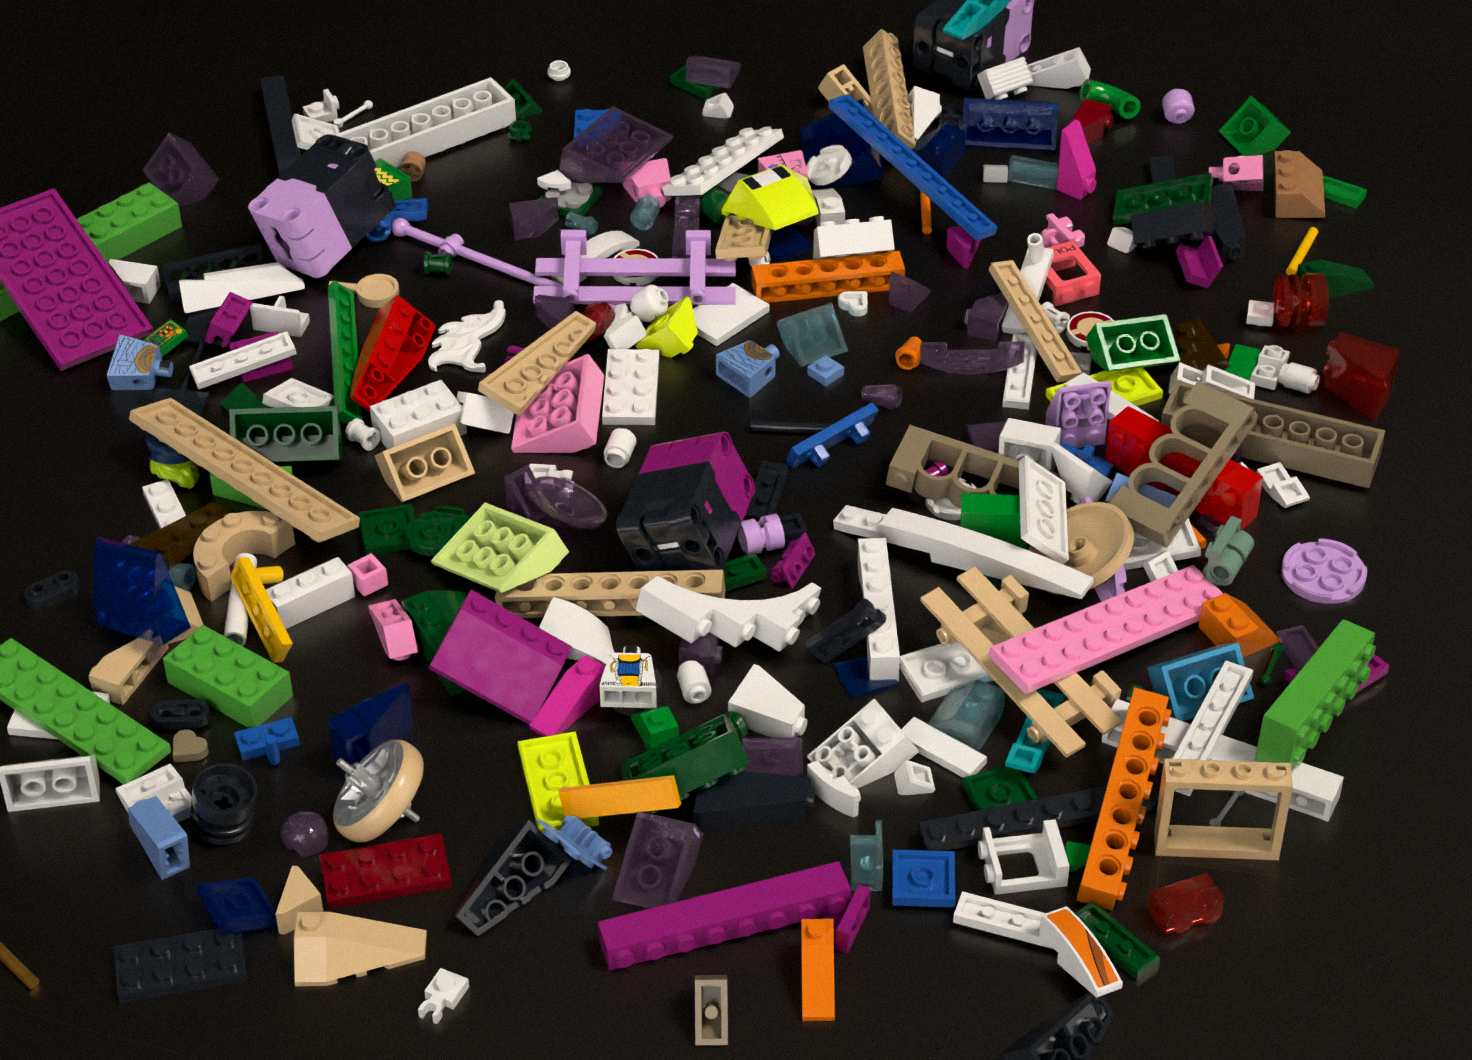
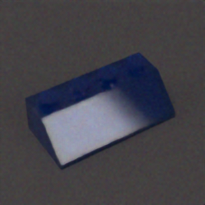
M964 98L961 146L1055 151L1059 103Z

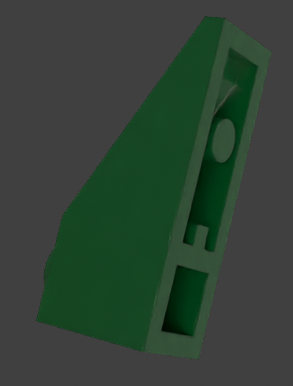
M1322 259L1298 264L1295 289L1306 303L1374 288L1373 281L1360 268Z

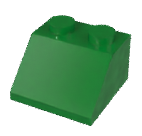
M1252 96L1219 130L1243 156H1256L1273 151L1291 133L1264 105Z

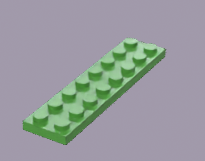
M10 638L0 645V700L80 755H95L98 767L122 784H127L139 778L171 753L170 744L14 639Z

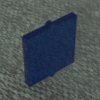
M790 224L773 230L767 251L771 258L777 262L789 257L794 258L798 254L810 251L811 246L794 226Z
M867 656L834 664V668L840 677V684L845 686L851 699L899 687L897 679L870 680Z

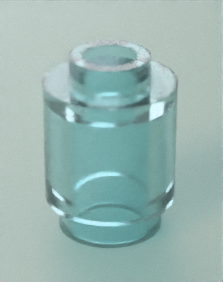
M646 195L637 201L630 216L631 223L636 228L648 230L653 226L660 212L658 200L653 196Z

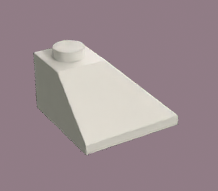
M1052 441L1050 448L1061 480L1065 482L1066 490L1072 493L1070 499L1077 504L1086 497H1091L1092 502H1099L1113 481Z

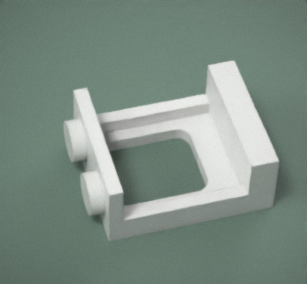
M1056 819L1043 821L1042 833L992 839L990 828H983L982 841H978V853L980 859H985V880L987 883L992 884L994 895L1067 886L1070 866ZM1024 852L1033 854L1039 873L1037 876L1002 880V871L997 856Z

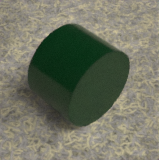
M717 187L708 190L700 202L701 213L715 223L723 224L726 216L722 215L721 210L730 195Z

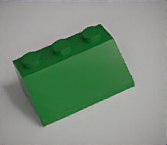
M1167 314L1095 323L1086 336L1092 360L1106 372L1173 364L1181 361Z

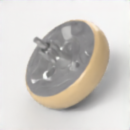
M403 740L384 742L366 755L359 764L349 765L341 758L338 759L336 765L347 773L345 774L346 782L334 806L333 820L336 829L345 838L354 842L373 840L405 815L415 823L418 822L420 816L410 810V806L422 780L424 762L420 752L412 744Z

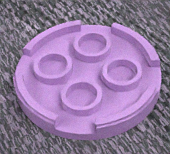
M1318 539V542L1297 543L1285 553L1281 569L1284 582L1294 593L1307 600L1324 604L1341 603L1356 597L1363 590L1367 577V567L1364 566L1361 559L1357 556V552L1341 542L1330 539Z

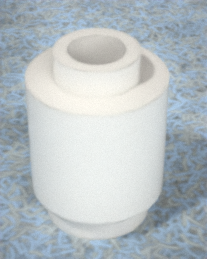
M1291 362L1290 364H1283L1278 381L1284 384L1286 388L1309 394L1312 390L1317 389L1320 376L1317 375V370Z
M622 428L612 431L604 450V459L609 466L621 468L629 462L637 441L631 431Z
M686 661L680 665L677 679L684 699L689 703L705 701L710 696L712 690L704 667L696 661Z

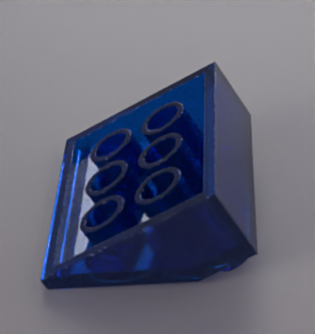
M863 99L857 101L870 114H872V112L870 111L869 107ZM835 113L801 128L806 166L813 156L817 157L820 155L819 151L831 145L843 146L852 157L851 165L842 177L826 185H815L808 178L811 188L865 184L885 174L882 155Z
M101 537L95 539L93 605L96 610L95 617L102 627L165 645L191 628L161 552Z

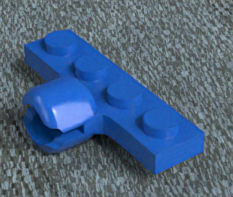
M427 198L395 200L396 207L394 210L388 213L364 237L372 242H381L390 235L391 224L395 219L404 218L412 222L427 219Z

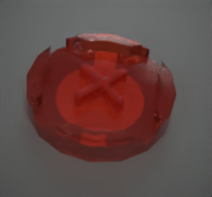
M596 302L584 309L585 313L583 315L596 322L595 331L585 343L603 334L614 321L616 313L607 302Z

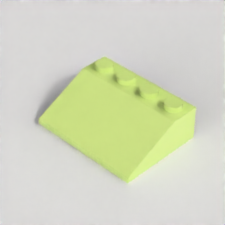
M484 503L436 554L431 562L433 565L503 593L551 572L560 564L569 551L553 528Z

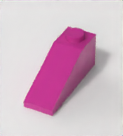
M1075 119L1062 130L1057 190L1082 200L1086 195L1092 193L1096 187V168L1080 121Z
M584 655L565 672L530 723V729L542 737L562 734L600 700V682L605 666Z

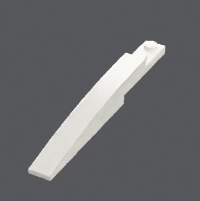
M846 505L833 520L834 530L867 538H886L887 543L930 553L931 562L966 571L976 567L983 575L998 579H1004L1012 575L1019 584L1082 599L1094 583L1093 577L1026 549L960 526L892 508L886 515Z

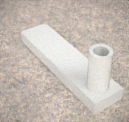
M1033 233L1028 236V250L1020 272L1039 302L1054 257V251L1050 248H1044L1042 236L1038 233ZM1009 305L1002 324V331L1010 334L1028 335Z

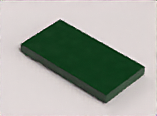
M1205 173L1117 190L1112 218L1114 225L1132 223L1131 215L1199 201L1210 205L1213 186L1212 174Z

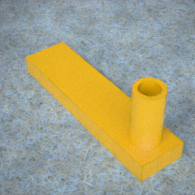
M249 557L239 558L230 574V578L272 662H283L293 643L263 584L282 582L283 570L280 566L254 568Z

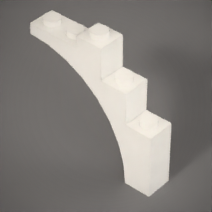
M656 576L641 587L636 611L690 643L710 632L736 648L744 640L748 641L753 636L780 652L788 644L792 645L797 640L800 633L798 626L809 614L813 615L820 605L818 598L821 587L810 583L799 591L782 597L765 600H733L696 593Z

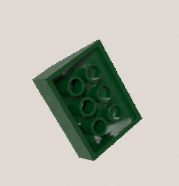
M425 591L402 600V608L412 621L416 643L430 664L459 606L469 592ZM437 674L450 696L467 691L463 687Z
M727 712L622 762L621 770L623 781L674 775L681 801L691 794V790L700 786L702 789L708 788L718 782L717 778L727 773L729 776L738 774L750 762L732 719ZM659 810L638 812V814L641 815L646 812L647 815H651Z

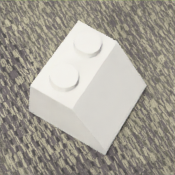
M1008 418L999 436V454L1016 460H1021L1026 456L1046 470L1054 472L1056 463L1050 444L1054 441L1060 445L1061 428Z

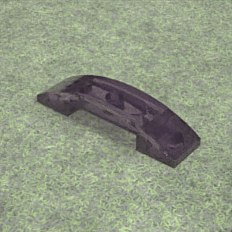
M676 196L672 259H690V255H686V230H699L700 196Z
M1025 341L999 342L998 350H947V342H921L920 363L941 371L959 374L998 372L1024 362Z

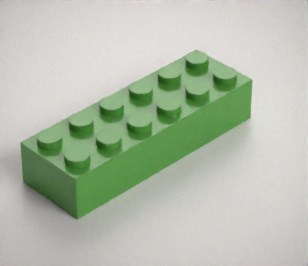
M1344 619L1339 623L1265 713L1255 760L1259 762L1290 763L1291 770L1295 765H1301L1308 748L1313 749L1320 733L1327 732L1334 715L1339 716L1346 700H1352L1357 692L1358 685L1360 683L1365 684L1371 672L1368 663L1371 661L1376 650V646L1373 645L1374 632Z

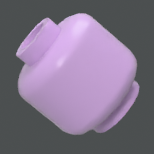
M1173 89L1163 97L1162 106L1165 117L1169 122L1184 123L1193 116L1195 109L1191 94L1188 91Z

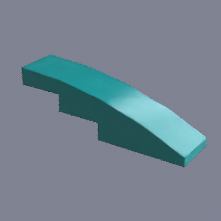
M967 0L945 25L943 32L964 40L988 24L1011 0Z

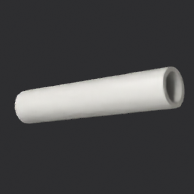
M241 553L236 556L234 567L239 558L249 557L254 568H257V559L252 554ZM231 582L223 636L243 646L246 643L250 616L233 582Z

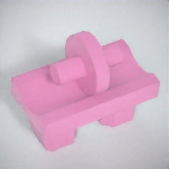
M1053 213L1046 215L1048 228L1041 233L1044 248L1074 241L1078 247L1084 246V233L1081 230L1072 232L1073 224L1067 216L1058 219Z

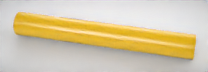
M1309 228L1286 269L1288 276L1296 274L1298 264L1302 263L1318 234L1317 228Z

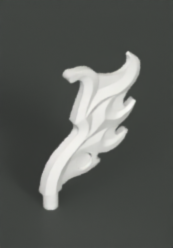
M497 300L494 302V310L490 313L468 315L462 317L461 322H449L442 325L438 329L439 334L447 333L433 341L432 348L442 347L429 357V368L437 372V366L450 363L461 365L468 371L485 372V364H476L474 359L482 347L480 339L492 334L503 324L506 316L504 303L501 300Z

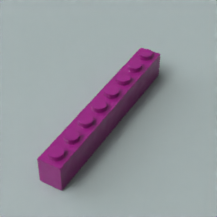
M838 861L599 921L600 944L609 970L625 968L632 964L657 960L664 956L688 952L695 948L719 944L723 941L739 937H747L754 933L779 929L786 925L801 922V919H813L828 914L841 913L847 909L851 901V888Z

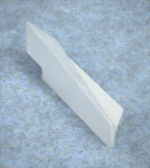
M279 262L204 273L205 280H179L184 313L219 307L230 291L248 300L305 288L303 279L288 271Z

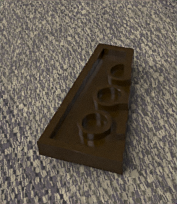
M210 503L123 547L124 557L171 570L194 551L196 541L206 528L224 518L227 514L235 513L234 509L222 506L219 503Z

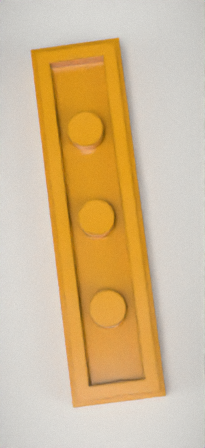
M674 775L565 787L559 791L565 817L571 815L577 816L579 819L678 808L681 805Z

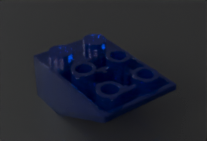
M407 682L369 700H365L328 719L333 756L336 762L341 758L349 765L359 764L366 755L379 745L390 740H401L413 726L409 684Z

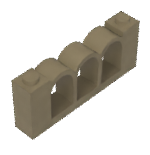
M1198 381L1192 389L1186 391L1183 397L1184 407L1173 414L1170 421L1172 434L1163 435L1153 442L1149 450L1151 463H1145L1137 467L1128 479V488L1122 485L1119 491L1112 494L1108 501L1109 504L1118 507L1125 513L1134 532L1165 548L1172 542L1256 423L1254 407ZM1200 423L1221 432L1222 435L1213 448L1210 449L1180 434L1181 431L1190 424ZM1179 452L1202 463L1193 476L1188 478L1159 463L1160 460L1169 453ZM1157 481L1180 491V494L1170 508H1167L1139 494V489L1146 483Z
M909 425L889 465L886 485L910 493L914 489L919 495L928 499L938 500L949 497L950 502L955 507L961 508L962 493L997 495L995 491L999 483L1019 489V460ZM928 459L935 462H943L945 465L954 467L950 474L939 477L928 474L923 468ZM963 471L990 479L986 486L974 489L963 485L959 479ZM1049 471L1055 476H1057L1059 479H1061L1059 473Z

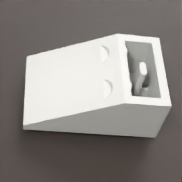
M873 699L807 757L811 762L818 760L825 770L828 769L832 773L834 779L844 775L851 785H855L858 789L895 772L905 760H910L919 750L879 703Z

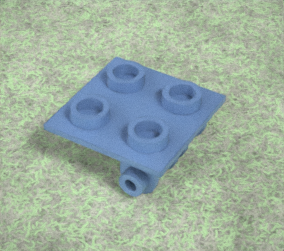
M566 816L562 822L563 827L561 830L538 818L537 821L546 828L543 834L558 844L559 842L564 846L563 850L576 860L582 861L590 868L597 865L606 870L607 867L601 861L603 858L607 859L612 854L610 843L605 841L595 831H592L577 816Z

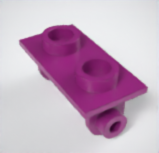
M806 532L802 534L800 539L789 543L788 548L781 557L783 561H778L776 566L772 568L771 579L774 582L787 581L789 588L793 589L815 556L814 548Z

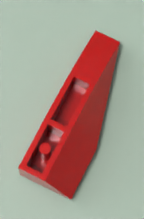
M396 295L379 309L355 369L350 398L369 413L370 406L382 402L421 361L436 327L434 323L399 295Z

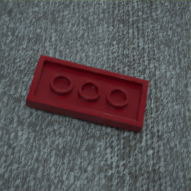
M442 833L320 855L328 909L452 887Z

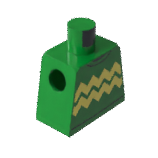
M382 158L376 160L377 166L374 171L380 183L387 185L394 201L412 197L410 176Z

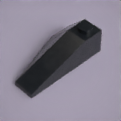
M530 820L513 822L495 845L454 917L474 936H479L506 918L507 914L532 900L531 898L539 892L555 884L572 860Z

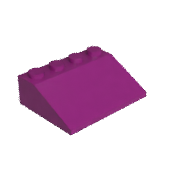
M470 590L459 606L428 669L530 725L545 701L572 646L477 592Z

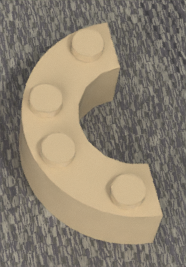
M245 511L229 513L206 528L196 541L193 552L198 584L203 595L212 602L231 589L232 580L230 578L229 566L235 561L237 555L241 553L264 554L276 558L295 545L293 526L279 516L274 515L271 511Z

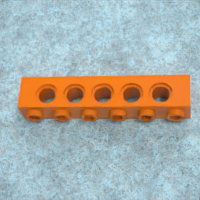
M900 251L752 266L754 296L766 303L839 296L847 291H867L869 293L904 289L905 267Z

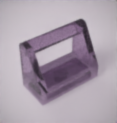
M697 55L691 56L686 61V81L730 89L740 71L741 63Z

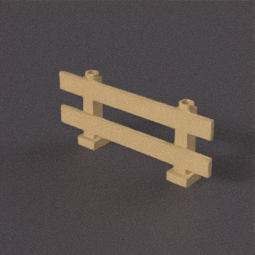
M976 567L957 576V581L978 602L964 611H961L939 587L921 597L920 601L941 623V628L936 631L940 642L944 645L948 643L952 645L959 642L1032 720V726L1027 728V733L1034 743H1044L1050 740L1067 758L1085 747L1086 744L1070 726L1086 717L1105 735L1122 724V720L1111 709L1116 699L1120 700L1121 689L1103 670L1093 676L1091 687L1077 673L1053 682L1069 698V700L1053 709L1036 690L1025 694L988 656L991 646L994 645L979 630L995 620L1011 638L1034 629L1021 615L1027 609L1029 593L1012 575L1002 579L1001 590L999 591Z

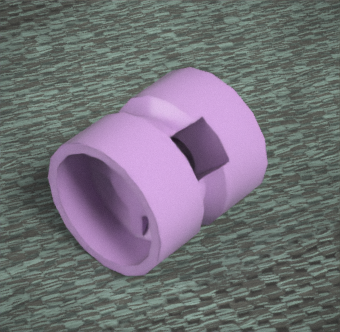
M777 514L762 516L758 522L755 519L742 521L737 535L741 550L745 556L753 553H762L763 548L767 551L784 548V531Z

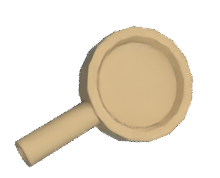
M386 274L366 276L358 284L338 282L357 294L361 304L371 308H381L396 295H399L397 280Z

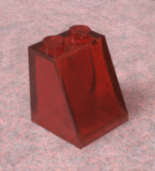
M1340 332L1335 341H1330L1326 355L1330 356V358L1327 360L1323 370V375L1326 376L1324 387L1369 418L1377 420L1393 390L1400 350Z

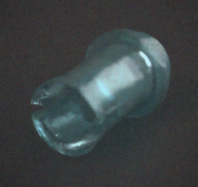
M569 212L566 216V219L571 221H565L567 227L586 230V235H593L597 230L598 223L592 216L584 217L575 212Z

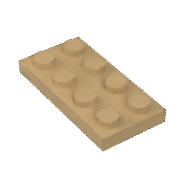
M735 214L726 216L715 249L716 259L734 261L738 258L748 257V259L756 260L766 256L773 230L755 225L753 220L749 218L738 220Z

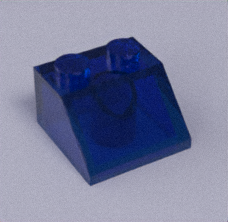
M944 124L923 136L916 143L912 151L944 178L965 153L966 131Z

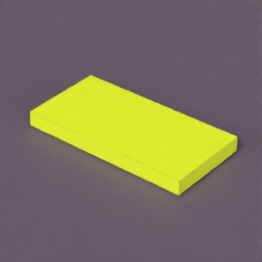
M1144 368L1114 372L1102 371L1089 375L1098 382L1110 381L1111 390L1135 406L1163 397V390ZM1065 383L1046 389V397L1050 402L1057 389L1065 387Z
M576 731L517 741L536 825L542 833L546 828L537 821L538 818L558 830H561L563 827L562 822L565 815L559 791L565 787L590 785ZM598 817L580 818L589 827L599 825Z

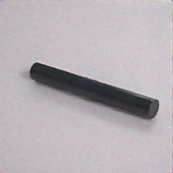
M751 421V431L817 434L830 426V424Z

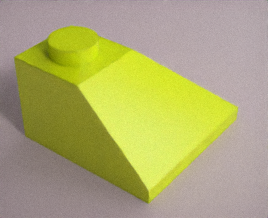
M686 296L668 307L664 315L651 321L646 328L647 335L638 341L635 346L639 350H659V355L670 358L679 353H687L693 347L694 343L692 341L698 334L691 299Z

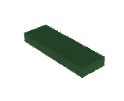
M1093 901L1074 913L1092 932L1108 957L1134 979L1139 980L1159 965L1160 957Z

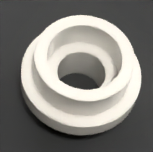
M554 61L548 68V76L556 81L565 80L571 74L570 67L565 61Z

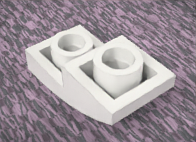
M1265 345L1259 354L1258 363L1251 374L1250 381L1254 382L1256 386L1275 390L1279 383L1280 370L1283 364L1287 363L1290 351L1283 350V348L1276 345Z
M818 760L807 764V777H810V789L815 790V794L834 809L851 817L858 816L861 797L857 787L851 785L844 775L834 779L832 773L828 769L825 770Z

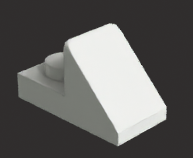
M625 303L616 305L613 312V320L608 325L604 338L610 349H629L643 339L647 332L638 316L630 312Z

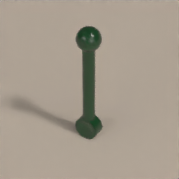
M1277 643L1272 646L1273 655L1265 675H1262L1260 678V683L1263 686H1268L1271 683L1270 676L1278 655L1283 654L1284 647L1281 644Z

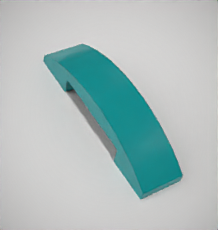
M1040 688L1036 689L1053 709L1064 701V694ZM1027 716L1017 742L1013 743L1005 766L1035 773L1040 767L1051 741L1034 743L1030 739L1027 728L1032 726V720Z

